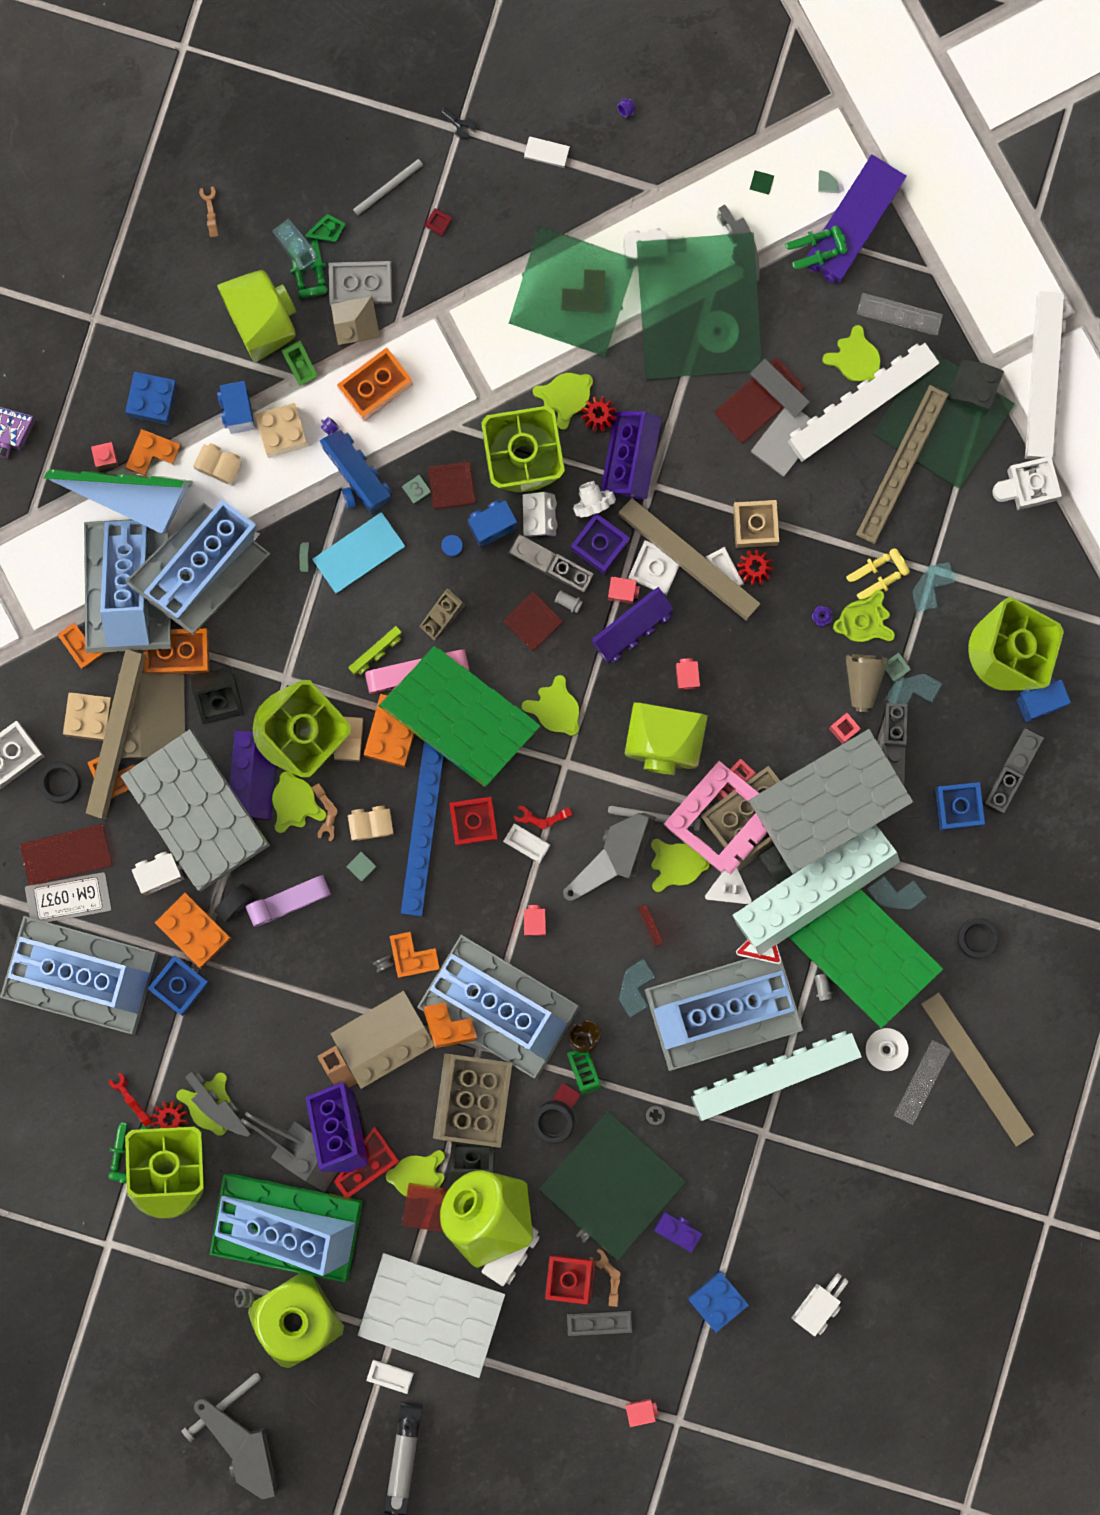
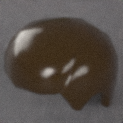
M584 1020L579 1025L574 1024L568 1033V1043L576 1052H592L601 1040V1028L597 1023L590 1020Z

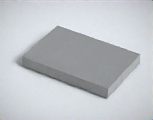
M391 261L329 263L330 305L372 296L374 304H392Z
M784 408L751 450V453L784 477L798 460V456L787 442L791 439L790 434L799 427L801 430L805 429L808 426L806 422L811 418L803 412H800L794 418Z

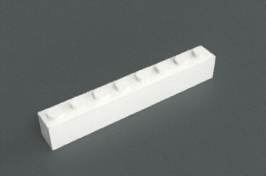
M1039 291L1036 295L1025 459L1028 460L1049 456L1053 458L1057 453V443H1054V435L1058 434L1059 423L1055 422L1056 414L1059 415L1060 402H1057V394L1061 392V381H1058V375L1062 373L1063 361H1059L1060 353L1064 351V340H1061V332H1065L1066 320H1062L1063 312H1066L1067 300L1064 299V293Z
M917 343L907 350L909 354L906 357L902 358L900 355L891 362L892 367L887 370L883 367L874 374L876 378L871 382L865 380L859 384L857 392L854 394L848 392L840 398L842 401L840 404L835 406L833 403L824 409L825 414L822 417L818 418L816 415L806 422L808 426L805 429L801 430L799 427L790 434L791 439L787 442L800 461L806 460L936 367L939 362L926 343L921 346Z

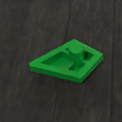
M327 214L305 236L311 239L337 242L346 223Z

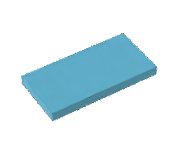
M381 512L312 560L335 594H338L404 549L405 545Z

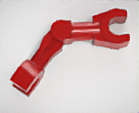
M519 806L518 809L523 810L525 813L524 817L514 816V819L517 822L531 823L541 829H546L560 820L573 816L568 807L558 812V814L546 817L543 820L534 816L526 807Z
M119 1073L120 1082L115 1084L110 1080L109 1085L114 1090L121 1091L125 1097V1102L135 1112L142 1124L147 1127L152 1123L151 1117L142 1109L133 1095H130L125 1088L127 1079Z

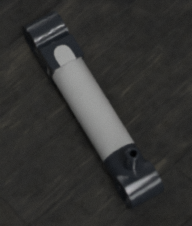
M401 1402L384 1515H406L423 1405Z

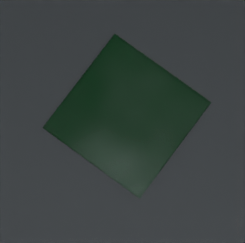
M754 170L749 190L769 195L775 175Z

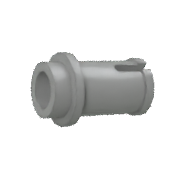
M560 590L555 599V603L570 609L571 613H578L583 604L579 597L576 599Z
M820 974L814 976L818 991L816 997H819V1001L832 999L831 995L833 992L830 991L827 975Z

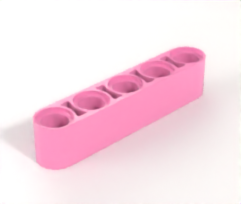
M465 649L446 653L460 666L462 665L468 671L470 670ZM421 659L365 672L369 693L394 689Z

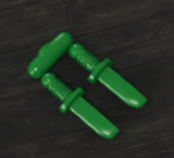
M833 226L831 230L826 229L816 234L809 231V235L785 243V247L792 250L810 243L816 246V241L830 237L831 234L834 237L838 249L834 248L823 253L817 250L815 255L793 262L792 265L795 269H801L819 263L820 266L824 265V260L838 256L839 253L845 254L848 251L844 235L839 226Z
M318 240L311 242L310 247L314 265L310 267L311 270H315L317 283L320 286L304 289L305 284L302 272H305L306 268L301 267L297 244H293L290 247L293 269L290 270V273L295 275L297 288L300 289L298 292L300 298H315L326 294L328 291L324 285L325 276L323 268H326V263L321 261Z
M125 1122L119 1124L114 1148L110 1147V1152H114V1155H112V1164L110 1166L112 1172L109 1173L108 1177L110 1180L120 1183H127L126 1173L115 1172L119 1169L121 1154L126 1152L123 1149L127 1123ZM142 1126L140 1129H148V1127Z

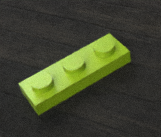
M395 626L348 667L354 676L358 673L360 675L365 673L370 668L369 663L373 660H380L386 654L384 652L385 649L389 646L393 648L402 640L400 638L402 632Z

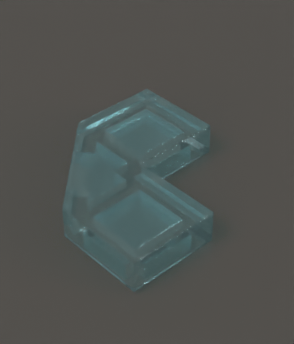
M950 562L931 565L927 568L912 591L916 612L937 608L934 587L954 583Z
M926 674L897 680L884 700L889 703L907 704L911 695L915 693L932 703L942 683Z
M883 876L867 888L877 904L882 907L910 910L926 898L915 881H912L899 892H896L885 876Z
M644 959L625 970L619 1001L629 1017L648 1007L637 990L638 987L654 978Z

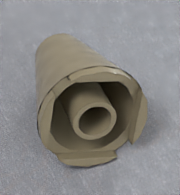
M862 654L846 655L852 707H856V711L868 712V709L873 708L888 664V658L876 659V656Z

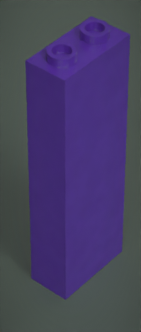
M871 154L823 231L826 229L831 230L833 226H839L848 248L847 253H839L838 256L824 260V265L820 266L819 263L807 266V268L813 272L819 271L831 283L836 282L840 284L905 182L907 175ZM831 234L830 237L816 241L817 245L811 248L806 258L815 255L817 250L823 253L834 248L838 249L833 235Z

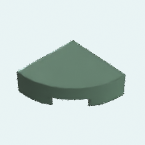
M819 170L818 192L839 193L836 179L830 173Z
M302 543L300 545L299 560L301 572H308L309 543Z

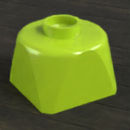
M258 270L217 285L222 300L254 363L295 338L296 332L289 318L290 315L296 313L295 307L284 285L282 284L275 288L265 271Z
M549 406L487 415L481 422L490 480L496 487L513 492L533 491L551 484L559 479L565 471L555 411ZM525 446L531 450L532 455L529 458L520 459L514 455V452L518 447Z
M1013 597L1006 598L973 629L968 645L970 662L979 678L997 690L1012 691L1045 688L1049 686L1064 633L1060 623Z
M301 680L271 695L258 708L253 721V737L261 754L274 765L300 777H310L351 733L350 723L310 680Z
M634 703L625 755L631 759L645 762L644 770L675 775L676 768L694 769L699 764L708 716L655 705Z
M196 1127L131 1130L125 1136L127 1195L132 1203L141 1212L155 1218L178 1217L191 1210L204 1192L201 1132Z
M478 1170L460 1177L447 1191L440 1210L442 1230L473 1266L478 1268L526 1248L532 1242L533 1232L526 1182Z
M297 1274L254 1301L248 1311L251 1324L260 1343L280 1366L291 1368L314 1355L339 1338L344 1331L342 1321L312 1275ZM297 1313L301 1316L303 1322L302 1327L298 1331H291L286 1327L284 1318L287 1314Z

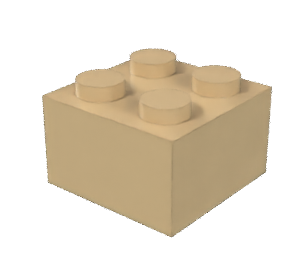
M295 403L255 414L268 458L308 447Z
M777 500L734 502L736 548L778 546Z
M69 692L63 735L72 738L103 741L113 699L110 697Z

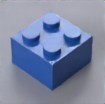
M134 372L125 411L127 416L169 425L178 386L176 381Z
M245 381L220 385L221 392H217L221 409L224 408L221 418L225 429H229L230 434L255 430L248 388Z
M496 500L488 505L489 509L483 512L480 509L470 515L471 518L468 519V526L480 548L517 529V521L506 500L502 502Z
M1054 678L1051 679L1049 686L1040 689L1023 690L1020 693L1021 696L1016 699L1026 723L1062 709L1071 703L1062 680L1055 681Z
M980 782L940 786L935 789L940 831L985 825Z
M174 955L148 989L178 1014L184 1016L210 982Z
M721 1271L716 1273L687 1298L715 1333L748 1306L747 1302Z

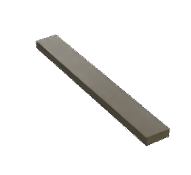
M929 385L856 536L875 545L944 405L948 393Z
M633 498L619 511L618 516L747 621L760 606L756 599Z
M129 649L125 650L86 814L101 819H106L146 658V654Z
M938 992L923 1002L921 1006L1015 1147L1034 1135L940 993Z

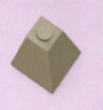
M372 296L331 304L338 345L380 337Z

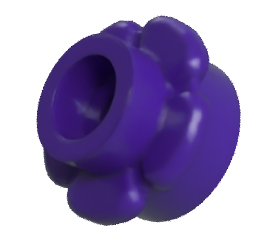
M622 98V101L617 104L619 113L624 118L634 116V110L636 109L634 102L631 99Z
M329 416L325 420H321L323 424L321 429L327 435L335 433L340 429L338 424Z
M818 606L815 608V612L812 613V619L818 626H825L830 624L833 619L831 616L832 611L828 607Z

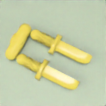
M891 549L889 554H884L873 562L871 559H868V564L846 576L849 582H853L871 571L875 574L878 572L876 567H880V565L885 564L891 558L900 571L895 572L893 575L891 574V576L889 575L884 580L881 576L877 578L879 582L857 594L860 600L869 598L876 590L884 589L885 592L888 591L887 585L889 586L892 582L894 583V581L899 580L901 574L903 576L909 574L910 570L897 549Z

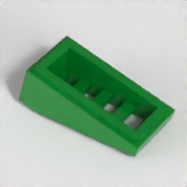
M575 1050L568 1052L567 1056L581 1095L600 1090L601 1083L590 1054L576 1052ZM583 1055L586 1056L585 1059L574 1062L575 1058L581 1057ZM588 1063V1067L577 1070V1067ZM592 1073V1075L580 1078V1075ZM593 1080H594L593 1083H590V1084H587V1085H584V1086H583L584 1083H587V1082H590V1081H593Z

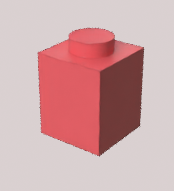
M112 442L91 447L98 471L119 467L115 446Z
M611 577L608 600L633 604V599H638L640 587L636 586V580Z
M692 658L681 659L680 663H676L678 691L699 689L698 661L693 662Z
M846 713L831 725L829 729L841 744H844L861 728Z
M528 905V909H524V936L546 935L545 909H541V905Z
M651 1399L625 1404L630 1427L655 1422L654 1416H658L656 1403H651Z

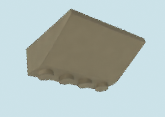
M141 674L121 756L122 760H145L185 733V675Z
M767 766L746 783L758 793H761L780 782V780L771 768ZM734 790L700 816L722 848L725 849L756 812L751 804ZM768 833L758 844H755L752 840L749 842L755 848L744 860L738 856L736 857L741 863L737 867L739 870L775 845Z
M404 991L330 1033L361 1089L435 1047L432 1038Z
M444 1054L433 1138L501 1148L512 1063Z

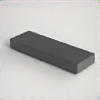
M766 359L750 373L794 418L810 403Z
M631 1311L567 1314L568 1336L632 1333Z

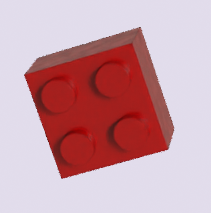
M491 797L449 803L456 847L498 840Z
M562 1255L550 1256L545 1299L580 1304L591 1303L596 1260Z

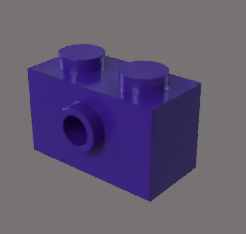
M666 1212L662 1214L654 1228L655 1232L691 1253L702 1233L689 1226L691 1222L681 1216L676 1219Z

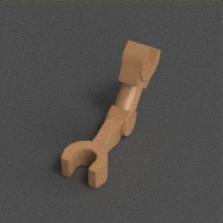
M211 187V195L206 196L204 195L203 188H201L200 196L207 202L210 237L218 236L212 201L216 197V191L214 187Z
M318 783L312 787V790L320 798L325 809L328 811L326 821L318 831V838H321L322 832L328 831L330 833L328 841H332L334 838L333 823L337 814V808L327 798L326 793Z
M598 1249L597 1252L601 1254V1260L596 1261L595 1266L603 1268L611 1276L609 1306L618 1307L620 1272L609 1263V1259L604 1251Z

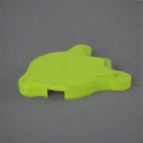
M860 325L852 328L850 337L838 340L837 346L840 352L826 353L822 358L825 365L838 368L848 380L853 382H864L865 380L871 382L876 378L874 374L880 368L879 353L865 339L863 328Z
M564 373L557 376L547 385L535 386L533 388V395L536 398L542 399L544 406H549L558 413L557 427L560 430H566L572 416L581 412L582 408L586 407L593 379L588 374Z
M876 590L868 599L855 601L846 606L840 618L833 624L834 631L838 634H843L855 642H866L874 638L892 641L895 633L883 625V621L890 617V613L882 606L884 593L881 590Z
M558 675L555 677L552 686L540 688L538 694L541 699L539 701L526 700L522 703V710L535 715L545 729L566 733L569 736L578 733L579 707L574 697L566 689V679L564 676Z
M283 772L280 775V781L274 789L272 797L273 805L277 812L275 830L278 833H283L290 826L302 828L305 826V818L307 816L323 821L326 818V812L316 804L310 785L304 780L295 777L291 772Z
M654 839L651 843V847L656 854L651 867L661 872L660 876L652 884L655 892H661L670 885H688L696 880L701 872L709 868L710 863L687 844L669 845L660 839Z
M224 1073L216 1074L211 1082L206 1081L204 1084L208 1091L212 1089L218 1096V1104L224 1100H227L228 1103L231 1102L225 1090L227 1076ZM184 1089L177 1092V1099L188 1106L190 1115L198 1126L211 1130L219 1136L227 1132V1129L205 1115L191 1100L198 1094L197 1092L193 1093Z
M438 1150L427 1157H406L395 1168L387 1171L386 1180L406 1197H424L430 1199L434 1204H440L443 1201V1195L439 1187L444 1181L445 1176L442 1173H437L436 1167L445 1159V1154Z

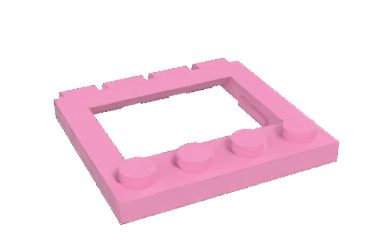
M718 761L666 820L664 826L721 873L726 871L731 875L741 864L736 857L738 856L744 860L755 848L749 842L752 840L755 844H758L768 832L755 813L720 855H717L712 848L687 830L726 783L736 789L735 791L747 801L759 794Z

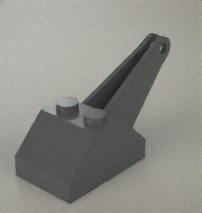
M645 812L637 813L611 826L609 830L607 829L603 836V842H605L604 849L564 889L563 895L565 899L569 901L576 900L618 875L626 878L637 877L656 816ZM570 890L573 891V896L570 895Z
M248 1112L245 1113L247 1117L260 1125L284 1136L281 1143L278 1144L259 1128L242 1118L241 1122L257 1131L277 1147L271 1158L306 1182L326 1192L338 1172H322L319 1170L313 1136L310 1130L294 1121L287 1131Z
M199 1399L194 1404L195 1412L233 1459L231 1465H229L231 1477L236 1479V1483L261 1499L275 1497L278 1490L265 1428L251 1432L208 1400ZM200 1404L205 1406L203 1410L199 1408Z

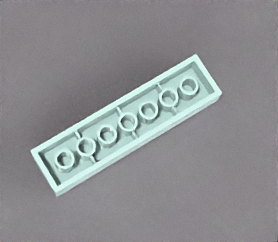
M874 825L808 864L733 914L734 920L760 956L900 862L898 854L877 825Z
M840 1032L833 1035V1040L829 1042L826 1039L813 1043V1048L809 1050L806 1047L793 1051L794 1056L789 1058L786 1055L773 1059L774 1064L767 1066L766 1063L753 1067L754 1072L747 1074V1071H743L733 1075L734 1080L729 1082L727 1079L713 1083L715 1087L709 1090L707 1086L695 1090V1095L691 1096L700 1121L860 1058L861 1054L852 1033Z

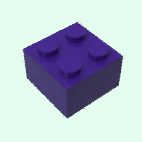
M595 513L573 542L570 550L604 575L629 543L630 538Z

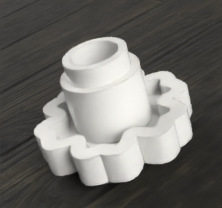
M594 481L587 482L579 487L581 500L574 505L573 509L576 516H580V518L588 517L609 508V505L615 503L616 498L613 492H609V490L600 491L599 486L595 485Z

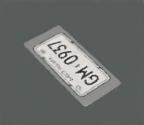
M104 872L25 887L29 916L37 920L51 922L111 910Z

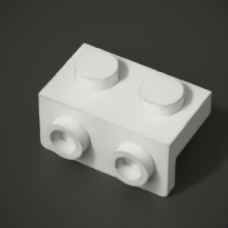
M540 492L523 495L525 537L556 536L557 521L555 509L557 502L554 494Z

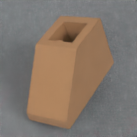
M337 1046L317 1056L333 1085L344 1082L350 1088L357 1084Z

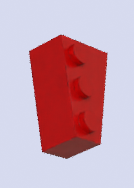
M374 1126L364 1140L369 1165L351 1172H341L334 1181L344 1197H351L400 1162L376 1126Z

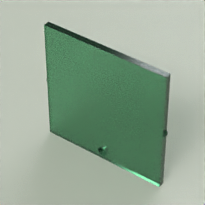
M539 226L525 271L522 273L523 278L508 324L606 356L619 313L623 310L622 304L637 259Z
M933 350L931 352L939 364L899 392L873 432L874 435L897 450L929 385L949 395L958 373V366ZM996 392L990 409L984 414L946 398L915 463L921 464L960 489L1015 403Z
M607 1111L538 1190L574 1221L577 1227L584 1230L612 1257L618 1260L686 1181L651 1151L647 1144L642 1143Z

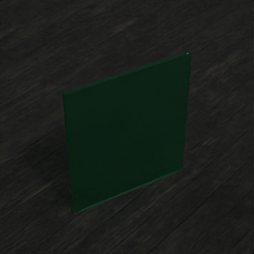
M754 232L636 241L645 379L753 371L762 362Z

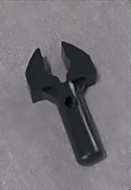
M447 108L441 110L440 114L456 126L457 131L455 135L459 139H470V136L463 132L462 127H468L475 133L474 123L469 117L466 120H460Z

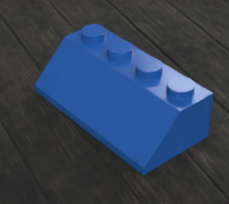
M339 430L319 440L323 451L371 514L392 500L390 493H392L391 489L385 482L381 484L377 478L380 475L373 466L369 467L366 464L365 460L367 458L360 449L356 450L352 444L355 442L348 432L344 434L342 430Z

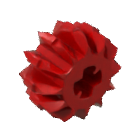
M595 396L593 397V404L588 400L586 401V405L589 408H582V412L586 415H583L581 418L582 421H587L585 424L587 428L593 425V432L597 431L598 426L604 432L605 424L609 428L612 427L609 420L616 421V416L611 415L616 412V408H610L613 404L612 401L604 404L605 397H601L600 402H598ZM597 410H602V414L604 416H600V418L598 419L596 418L594 412L596 411L598 413Z
M756 549L754 556L748 550V558L741 555L740 559L744 563L740 562L737 564L738 568L743 569L738 572V575L746 574L743 579L744 582H747L750 578L751 585H754L755 579H757L761 585L763 584L762 577L767 580L770 578L766 572L773 571L772 567L767 566L772 563V560H764L767 556L765 552L760 557L758 549ZM752 563L759 564L758 572L750 569Z
M166 1101L162 1102L164 1110L157 1106L155 1109L160 1114H152V1118H158V1121L152 1123V1125H160V1128L183 1127L180 1125L181 1123L188 1124V1120L182 1119V1116L188 1114L187 1111L179 1112L183 1108L182 1104L174 1109L175 1101H171L170 1108ZM168 1113L175 1116V1119L172 1120V1125H169L170 1122H165Z

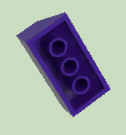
M646 411L615 412L616 421H613L601 491L609 490V492H613L614 496L647 499L662 418Z
M659 587L655 588L592 639V646L607 664L610 661L613 663L618 661L623 656L621 652L626 648L629 650L633 649L639 644L638 639L643 635L649 636L656 630L655 625L659 622L664 624L672 617L670 613L673 612V608Z
M235 730L229 786L252 819L271 820L276 765L267 760L258 750L253 732Z
M341 1082L305 1097L319 1170L322 1172H351L369 1165L354 1092L344 1082Z

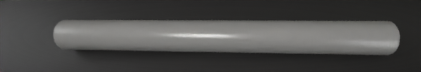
M417 159L353 209L355 214L359 216L421 168L423 166L422 162Z

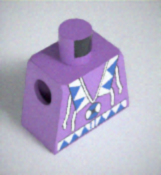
M0 407V457L8 458L11 448L22 449L36 420L33 416Z

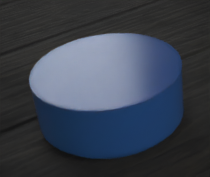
M351 488L342 489L347 509L354 508L356 503Z
M455 535L446 536L441 545L444 554L450 557L459 555L463 548L461 539Z

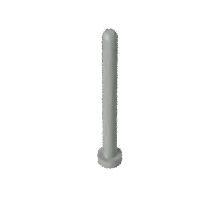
M617 806L608 807V813L631 817L637 813L645 812L656 816L655 821L665 823L671 816ZM697 817L689 826L694 828V831L699 832L701 817Z
M258 1373L253 1374L217 1404L216 1407L224 1411L260 1381L261 1376ZM200 1419L189 1429L185 1427L181 1432L189 1442H192L195 1439L194 1435L205 1427L206 1424Z

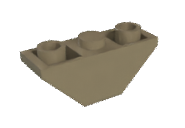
M447 588L419 627L435 641L458 616L465 604Z

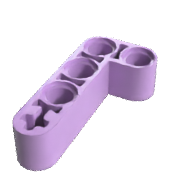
M321 875L267 899L255 901L245 907L253 926L258 927L330 896L331 892L324 876Z

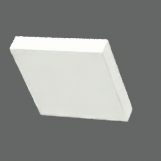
M645 540L628 579L636 580V583L652 590L659 587L663 594L667 596L679 565L654 544Z

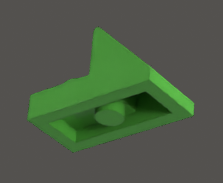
M301 341L281 350L299 386L318 377Z

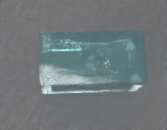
M289 218L272 230L277 242L300 270L317 259L312 246Z

